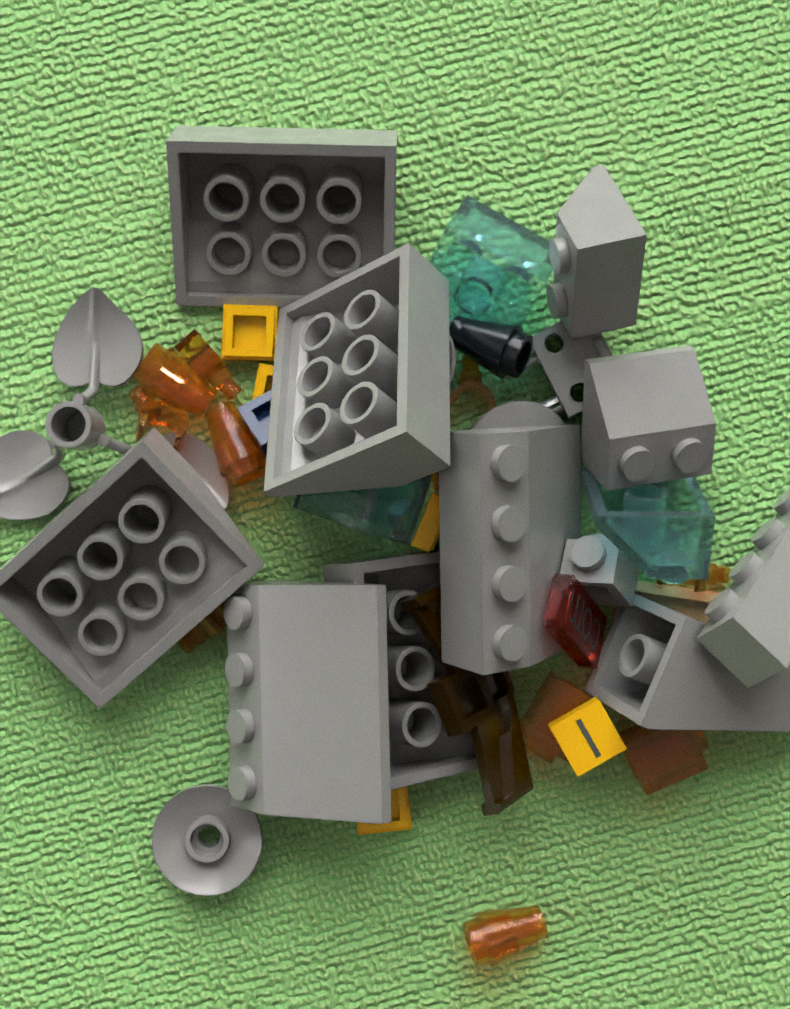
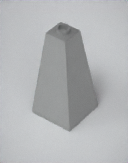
M638 594L634 595L633 607H619L587 682L585 692L593 697H597L607 706L647 729L790 732V664L787 669L747 688L696 640L705 626V622Z

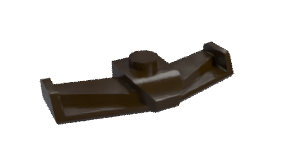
M439 584L425 589L398 604L403 611H409L447 673L427 684L448 737L462 735L468 731L471 732L485 802L481 805L484 816L496 815L534 788L514 698L515 687L508 671L480 675L442 662L441 590Z

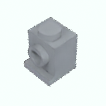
M589 534L579 539L566 538L558 581L571 595L573 587L575 588L573 597L577 600L579 594L580 604H583L584 600L585 604L633 607L641 555L639 552L628 551L621 541L606 534Z

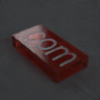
M555 574L552 577L542 626L579 667L598 669L607 617L574 575Z

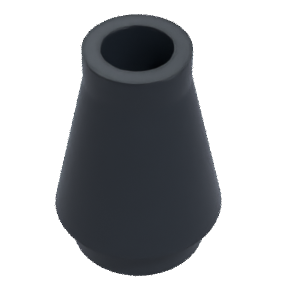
M458 315L449 327V335L453 340L455 350H458L500 379L505 378L507 375L518 378L524 371L531 356L533 337L523 333V328L520 325L473 320Z

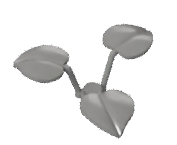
M96 287L87 290L71 306L57 331L52 348V363L59 380L71 387L89 385L88 389L82 394L76 393L73 396V401L58 403L49 411L45 422L46 432L50 438L49 441L41 434L25 430L8 432L0 437V518L10 520L42 518L56 511L65 502L70 493L71 481L66 471L58 465L65 458V448L87 451L100 445L125 454L132 447L105 435L103 417L96 409L89 407L88 402L99 393L100 383L110 387H117L125 384L134 376L143 359V340L134 322L103 291ZM172 432L164 435L163 437L193 467L226 511L230 499L229 481L225 468L215 451L202 439L191 434Z

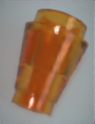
M157 342L148 352L132 377L134 381L143 386L140 390L141 392L188 413L191 412L199 418L218 392L172 346L167 350Z
M233 401L224 402L208 410L205 413V418L208 422L221 477H228L232 487L243 486L265 475L266 457L242 422Z
M538 905L528 908L520 907L474 913V919L463 922L467 946L476 967L488 963L490 968L537 943L538 940L548 937L547 926Z

